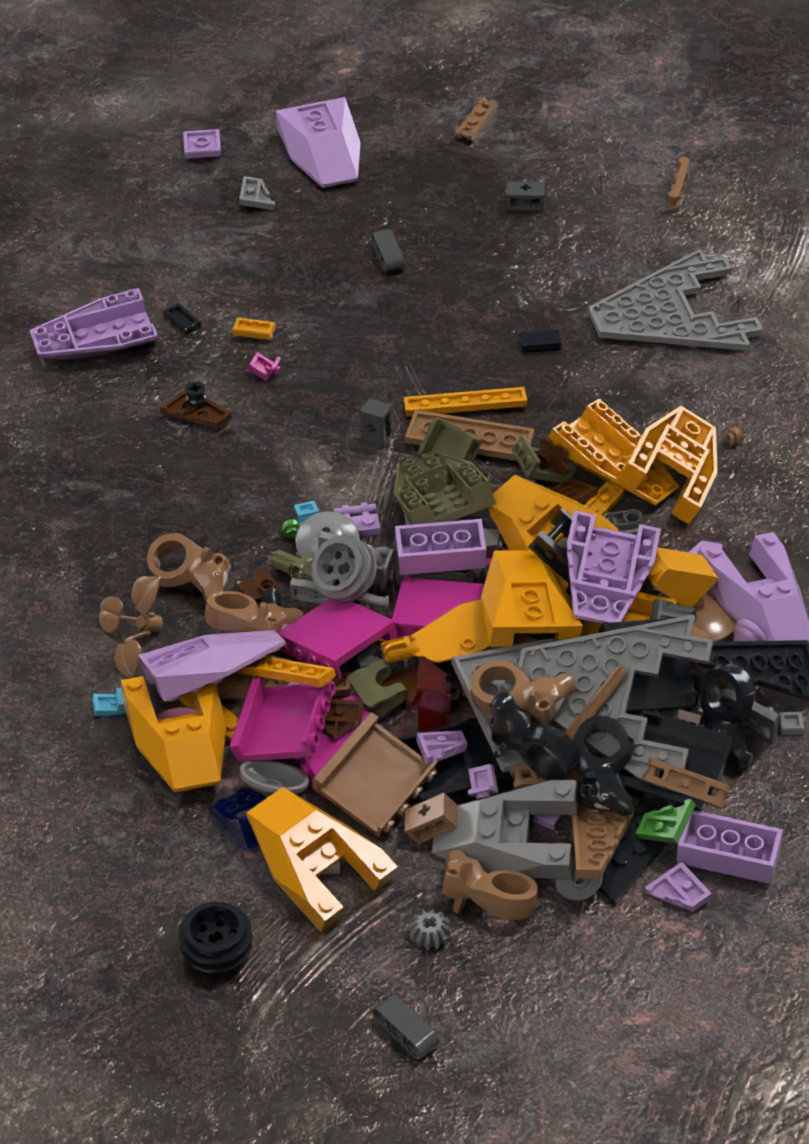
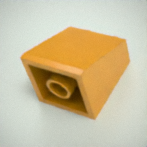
M657 547L654 565L648 574V578L656 588L670 598L676 599L677 603L681 606L693 607L719 580L703 555Z

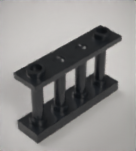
M562 508L550 521L555 527L548 535L541 531L528 548L570 584L567 546L565 549H562L554 541L561 532L567 538L570 532L573 517Z

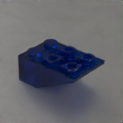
M247 786L239 788L235 794L228 798L219 799L215 805L209 807L210 812L240 846L249 851L259 846L246 813L268 797Z

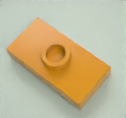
M237 318L232 332L233 336L271 340L276 326L275 322Z

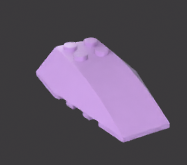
M574 510L566 545L574 618L602 624L622 622L654 565L661 529L639 524L636 536L594 527L596 515Z

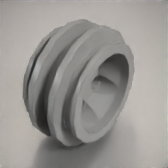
M346 534L334 536L325 541L316 551L311 565V577L315 587L324 596L339 602L354 601L363 596L372 586L376 575L377 560L373 550L364 541ZM352 552H354V555H355L354 558H351V553H352ZM339 580L340 584L335 586V581Z

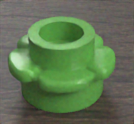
M295 519L287 520L282 524L281 532L285 537L290 539L296 538L300 524Z

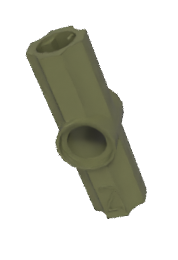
M281 550L274 552L271 558V566L275 569L289 574L291 579L313 581L311 577L312 558L309 556L299 558Z

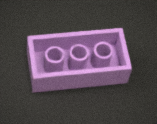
M482 519L395 526L399 575L486 567V544Z
M693 810L678 843L676 863L683 862L687 866L771 884L781 848L783 829Z

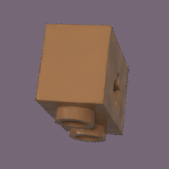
M445 793L405 809V833L418 844L457 828V804Z

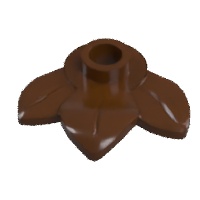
M543 438L540 441V450L537 453L540 460L539 465L543 468L551 467L559 474H567L569 469L564 461L569 456L568 450L562 445H553L550 438Z
M254 569L253 579L237 581L239 590L243 594L252 597L255 601L259 600L262 597V592L267 589L273 588L278 590V585L271 579V575L261 569Z

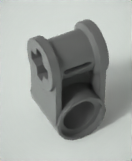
M636 509L608 512L603 515L608 521L612 518V524L619 531L639 528V524L642 525V513Z

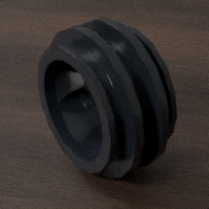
M208 902L199 905L185 915L179 926L178 940L180 951L184 960L195 969L206 973H223L232 970L245 961L252 950V925L248 916L237 906L225 902ZM233 932V933H235L236 935H235L234 937H232V936H230V933Z

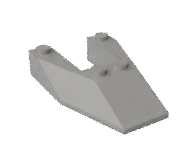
M550 780L457 805V828L433 838L432 855L446 860L450 851L460 850L467 857L478 860L487 873L496 870H511L526 874L531 878L572 879L574 855L571 844L528 843L530 815H578L579 799L577 797L578 787L576 780Z

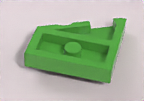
M691 799L685 800V805L676 808L669 805L659 811L654 810L645 813L635 834L640 839L678 843L696 804Z

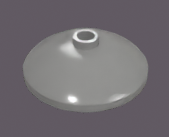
M329 511L320 512L307 518L298 528L295 542L301 558L309 556L314 559L315 553L318 550L319 536L322 531H329L334 535L346 534L359 540L360 538L358 529L350 518L343 514Z
M273 760L247 761L240 767L239 775L242 780L253 790L267 798L282 787L297 795L306 790L309 784V778L303 771L283 762Z

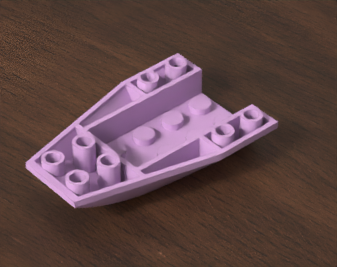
M139 288L100 298L30 330L38 357L47 359H80L101 356L158 340L155 327L150 323L147 316L144 300Z

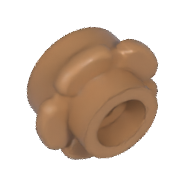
M735 426L726 430L725 438L730 445L735 444L739 446L740 442L744 440V435Z

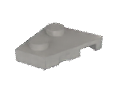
M247 176L243 177L239 205L274 210L275 202L271 201L270 193L265 188L263 180Z

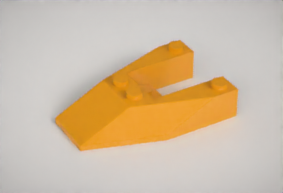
M680 406L645 429L617 480L635 490L647 474L654 458H657L660 462L665 463L687 477L671 514L689 524L701 509L717 475L716 427Z
M517 475L512 476L493 493L496 504L487 507L509 551L530 550L528 546L541 531L548 535L555 527L550 521L562 508L572 517L574 510L596 515L594 527L619 532V529L604 516L590 508ZM561 532L554 541L557 543L566 536ZM549 567L559 581L564 580L551 567Z
M144 677L121 680L122 701L136 747L174 793L220 784L226 724L217 685L209 683L202 686L201 690L191 693L197 713L157 720Z
M284 787L246 813L273 879L320 932H323L339 920L343 910V906L317 878L342 858H345L375 892L391 881L395 875L398 866L381 848L343 822Z

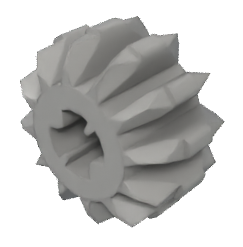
M433 908L430 913H426L422 909L421 915L414 914L413 921L410 922V938L412 942H416L418 948L425 946L427 951L430 947L438 950L440 945H446L447 938H450V921L444 917L442 911L435 914Z

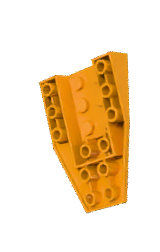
M600 399L589 404L579 419L569 425L565 421L554 427L548 436L553 445L559 444L568 450L569 456L567 460L654 505L663 501L680 487L664 464L657 458H654L647 474L635 490L617 480L641 435Z
M532 550L494 551L481 595V604L490 647H512L514 634L554 633L556 642L581 637L583 625L579 618H574L570 596L549 566Z

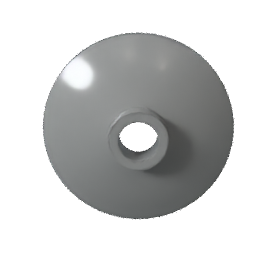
M574 858L572 879H556V887L559 893L568 900H584L592 896L599 889L603 875L601 878L589 880L576 878Z

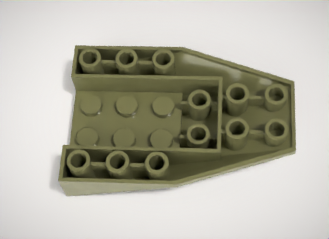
M436 451L427 452L415 460H406L402 465L398 466L393 493L411 525L454 521L496 504L489 480L470 461Z

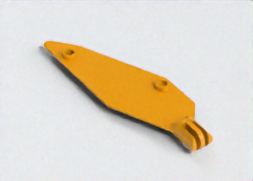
M564 580L559 581L566 590L568 582ZM481 599L458 605L411 636L382 642L380 646L387 663H394L414 657L440 663L452 660L455 656L482 652L489 648Z

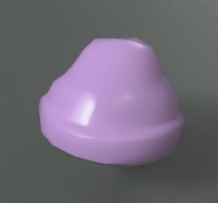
M739 619L736 622L733 641H767L764 632L755 623L747 619Z

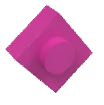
M257 352L246 369L267 382L270 375L275 377L280 369V366L277 364L281 358L277 357L272 362Z

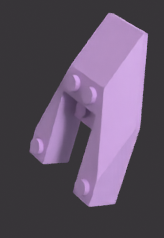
M774 532L757 535L754 538L749 555L766 577V579L746 583L719 544L699 548L698 554L706 558L719 578L710 590L728 614L737 621L739 619H747L755 623L764 632L767 641L808 640L809 643V617L785 547Z

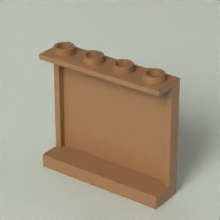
M370 712L315 776L312 788L379 838L383 832L388 833L395 824L393 820L397 815L402 816L405 813V809L409 807L407 803L412 798H418L419 793L423 791L422 785L426 781L430 783L437 774L435 768L438 761L434 760L432 764L426 765L423 757L377 724L378 717Z

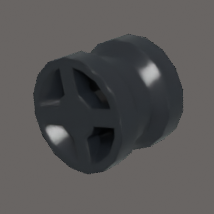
M198 381L190 382L186 385L185 392L188 405L193 407L204 405L207 400L205 385Z

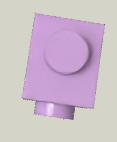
M488 764L469 769L472 789L468 790V795L480 800L491 797V794L498 793L494 765Z

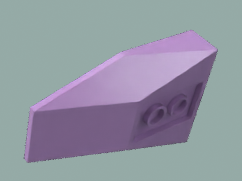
M345 97L276 110L277 130L290 159L315 182L324 188L358 181L361 143Z
M275 630L203 635L138 656L147 680L151 685L155 683L159 695L164 702L167 700L172 702L179 699L180 695L184 693H194L201 690L202 686L206 684L221 682L223 677L238 671L269 653L280 650L286 643Z

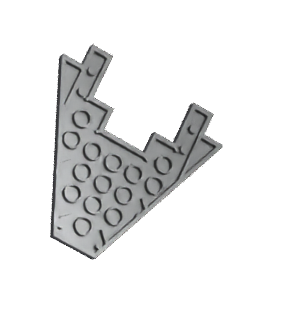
M702 249L696 250L588 308V313L599 338L687 345L691 348L709 347L749 351L751 344L748 338L763 335V327L757 317L719 323L713 311L694 315L685 296L700 293L701 286L698 280L730 275L732 270L726 257L707 260Z
M688 615L522 648L518 667L527 675L530 681L539 677H557L563 673H568L574 678L576 683L575 692L565 700L560 712L551 720L565 730L568 729L617 666L623 667L628 673L626 678L596 716H607L616 719L625 727L628 736L634 739L633 756L623 770L641 781L643 774L647 773L649 758L685 769L689 749L644 740L648 718L626 714L635 673L658 677L663 656L709 664L714 642L712 639L692 636L695 615ZM606 732L594 733L585 741V744L606 758L613 756L620 748L618 740L612 734ZM660 770L657 771L656 777H659Z

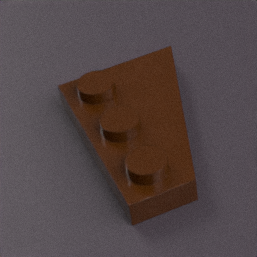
M185 389L160 407L161 414L214 429H219L232 419L231 412L208 398L202 406L193 407L188 405Z

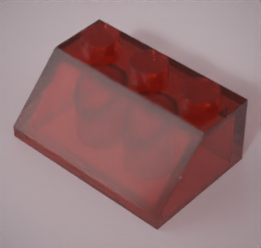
M420 656L417 683L418 733L451 724V714H447V712H451V699H447V697H450L451 684L446 683V673L425 656Z

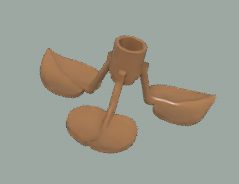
M143 576L134 582L131 597L132 601L137 604L136 610L142 614L137 618L121 615L123 603L117 597H106L100 605L99 621L101 628L105 632L114 633L119 628L120 619L135 621L137 628L143 631L126 638L125 644H119L116 648V667L127 678L137 677L140 664L138 655L141 654V648L134 639L150 635V632H159L163 626L162 617L149 612L157 595L161 578L159 576Z

